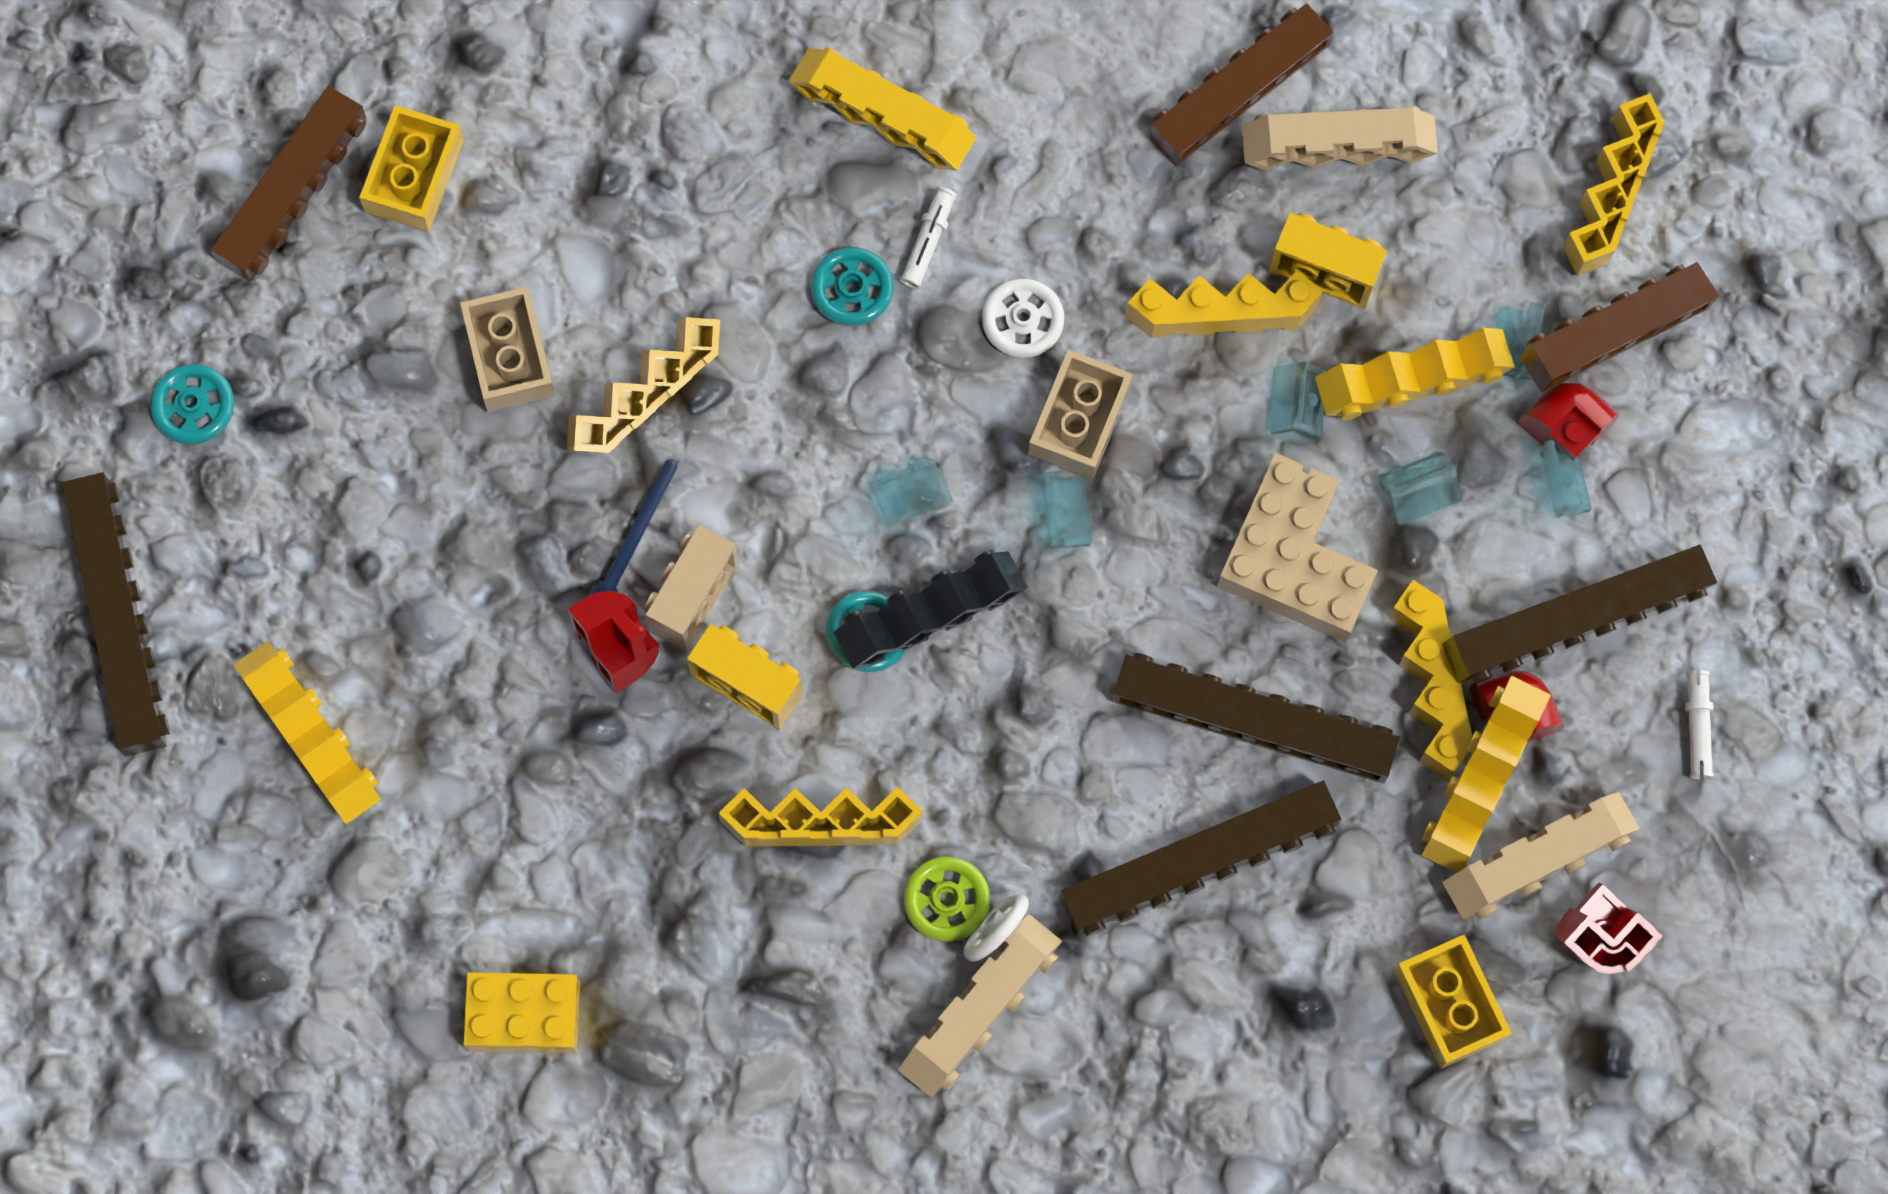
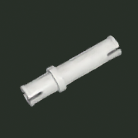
M944 187L936 188V193L929 210L923 214L920 220L923 225L911 251L904 273L900 278L902 284L913 289H920L922 279L932 259L940 235L947 230L949 225L946 220L957 194ZM938 211H940L933 231L930 233V229L933 225L936 214ZM927 243L919 265H916L922 252V249L924 247V244Z
M1700 670V685H1697L1696 671L1686 673L1689 702L1685 704V712L1689 713L1690 778L1700 779L1701 764L1703 765L1704 779L1714 777L1710 712H1713L1714 709L1713 702H1710L1709 699L1710 672Z

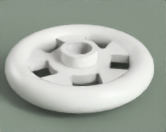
M1015 279L1001 284L988 296L982 310V326L988 340L999 351L1012 357L1029 358L1046 352L1057 342L1064 327V310L1057 295L1046 285L1031 279ZM1014 294L1019 301L1006 308L1002 301ZM1032 294L1044 301V304L1039 309L1033 303L1028 302ZM1025 312L1030 318L1027 321H1020L1017 315ZM1006 317L1009 329L999 332L996 319ZM1041 317L1051 320L1047 332L1037 329ZM1030 334L1031 343H1015V335Z
M1020 893L1014 894L1001 902L987 915L980 927L970 935L964 946V957L968 961L975 962L983 959L1006 940L1019 925L1028 910L1029 900L1027 896Z

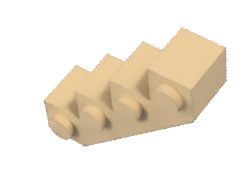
M1415 106L1332 112L1311 111L1292 114L1267 113L1260 114L1255 117V120L1242 125L1245 164L1265 171L1292 161L1312 168H1318L1339 159L1365 166L1389 156L1412 164L1438 154L1435 116L1421 111L1419 107Z
M1617 792L1588 804V807L1573 815L1568 814L1528 838H1521L1483 861L1481 859L1442 883L1463 920L1476 915L1479 920H1482L1497 912L1496 904L1507 897L1522 893L1523 897H1527L1543 888L1540 882L1550 875L1566 870L1569 875L1585 867L1587 863L1584 859L1593 853L1610 847L1612 852L1623 848L1631 843L1628 836L1637 832L1640 828L1621 794Z
M1028 914L1006 938L995 954L989 957L971 978V982L964 991L955 997L940 1015L938 1021L928 1034L923 1036L914 1046L898 1071L930 1098L941 1088L947 1092L959 1078L960 1074L956 1069L964 1058L974 1048L980 1052L993 1037L989 1030L996 1020L1007 1009L1013 1013L1025 999L1026 995L1022 993V990L1030 979L1040 970L1046 973L1058 959L1054 952L1062 940Z

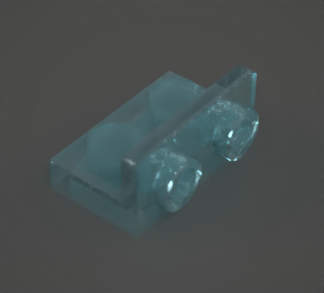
M928 456L916 458L908 463V468L898 472L895 469L885 470L876 475L877 480L869 483L871 490L875 493L888 527L953 502L941 465L934 458L928 459Z

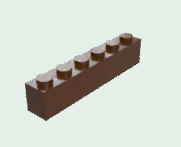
M1307 3L1298 10L1295 7L1290 9L1281 18V23L1273 30L1267 28L1256 37L1254 45L1247 50L1245 48L1239 49L1229 59L1230 63L1222 70L1219 68L1212 70L1204 78L1203 85L1196 90L1190 88L1180 96L1176 106L1169 111L1167 108L1163 109L1152 119L1150 138L1175 166H1178L1330 46L1334 32Z
M329 85L326 87L212 247L211 252L216 262L249 282L253 280L256 274L261 275L268 266L269 256L275 247L279 248L283 245L288 237L289 227L295 219L299 220L303 217L308 208L309 199L314 192H320L325 186L328 179L327 174L333 165H338L342 162L347 153V146L352 138L359 137L363 132L367 118L362 105Z
M1696 262L1686 268L1683 264H1680L1667 272L1665 278L1659 281L1656 278H1652L1639 286V291L1631 295L1628 291L1623 292L1611 300V305L1603 309L1600 305H1597L1585 312L1582 319L1576 322L1573 319L1566 320L1554 329V333L1548 336L1545 333H1540L1526 343L1528 348L1522 354L1520 360L1541 393L1707 311L1718 299L1719 294L1699 263Z

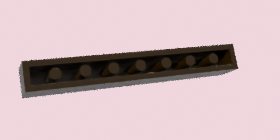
M104 472L64 481L62 485L118 749L127 757L167 747L165 736L170 735V727L166 714L160 715L158 702L163 701V695L159 681H153L151 668L156 667L152 648H146L143 635L149 634L145 615L144 613H138L136 604L142 598L137 580L132 581L129 569L134 568V560L130 547L124 548L122 536L127 535V527L123 515H117L115 503L120 502L117 484L115 481L110 482Z
M1699 544L1456 634L1442 643V646L1458 683L1470 679L1472 684H1476L1492 677L1490 672L1492 670L1502 667L1504 673L1524 665L1522 659L1533 656L1534 660L1537 661L1554 654L1553 648L1564 644L1566 649H1570L1586 641L1584 636L1595 632L1596 637L1599 638L1617 630L1615 625L1626 621L1627 626H1631L1647 619L1646 613L1656 610L1658 615L1677 608L1676 602L1687 598L1688 603H1692L1708 596L1707 589L1717 584V580L1703 548Z
M1134 653L1133 656L1125 655L1112 698L1114 703L1385 784L1389 777L1400 736L1393 735V731L1387 727L1372 725V728L1358 724L1359 721L1356 718L1348 715L1333 717L1324 714V710L1315 705L1304 704L1303 707L1290 704V699L1278 694H1270L1269 697L1255 693V688L1245 684H1236L1235 687L1221 683L1222 679L1212 674L1203 673L1201 676L1187 673L1188 669L1178 664L1168 663L1167 666L1153 662L1154 659L1142 653Z
M1322 780L1064 888L1060 891L1059 897L1076 936L1085 932L1086 936L1090 937L1106 929L1105 924L1115 919L1123 923L1139 915L1138 910L1151 905L1152 909H1157L1172 901L1171 896L1184 891L1185 895H1190L1205 888L1204 882L1217 877L1219 882L1229 879L1238 874L1237 868L1246 864H1250L1251 868L1260 866L1271 860L1269 855L1282 850L1284 854L1291 853L1304 846L1303 840L1315 836L1316 840L1331 836L1336 832L1334 827L1339 825L1342 818L1325 781Z

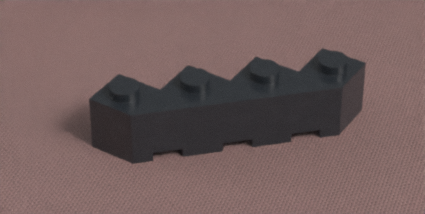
M993 550L985 551L974 559L976 564L966 571L951 573L949 570H944L931 578L932 584L920 592L907 593L905 590H901L888 597V604L877 612L862 613L861 610H858L844 617L842 620L844 624L833 631L852 669L878 664L885 660L884 656L900 648L902 651H906L927 641L929 636L943 628L949 631L972 620V616L986 608L992 611L1003 606L1027 589L1028 586L1009 551L995 553Z

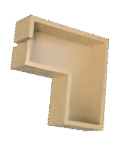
M1275 453L1223 568L1217 588L1347 643L1378 570L1314 543L1340 480L1313 468L1307 474L1302 471L1304 468L1303 464Z

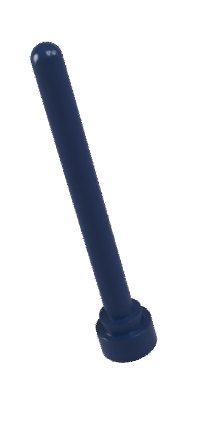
M674 459L665 461L605 580L600 581L597 586H593L588 596L597 592H618L616 587L678 468V464Z

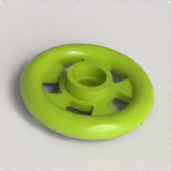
M939 857L925 862L910 876L904 892V906L910 922L920 933L933 940L952 942L970 936L980 927L989 911L990 892L985 878L975 866L960 858ZM945 871L961 874L959 883L943 881ZM926 879L936 884L932 888L929 897L919 892ZM974 889L976 904L965 905L964 890ZM950 894L954 898V902L949 906H945L940 902L941 896ZM927 906H930L939 915L932 923L922 914V911ZM961 912L965 922L951 927L947 917H953Z

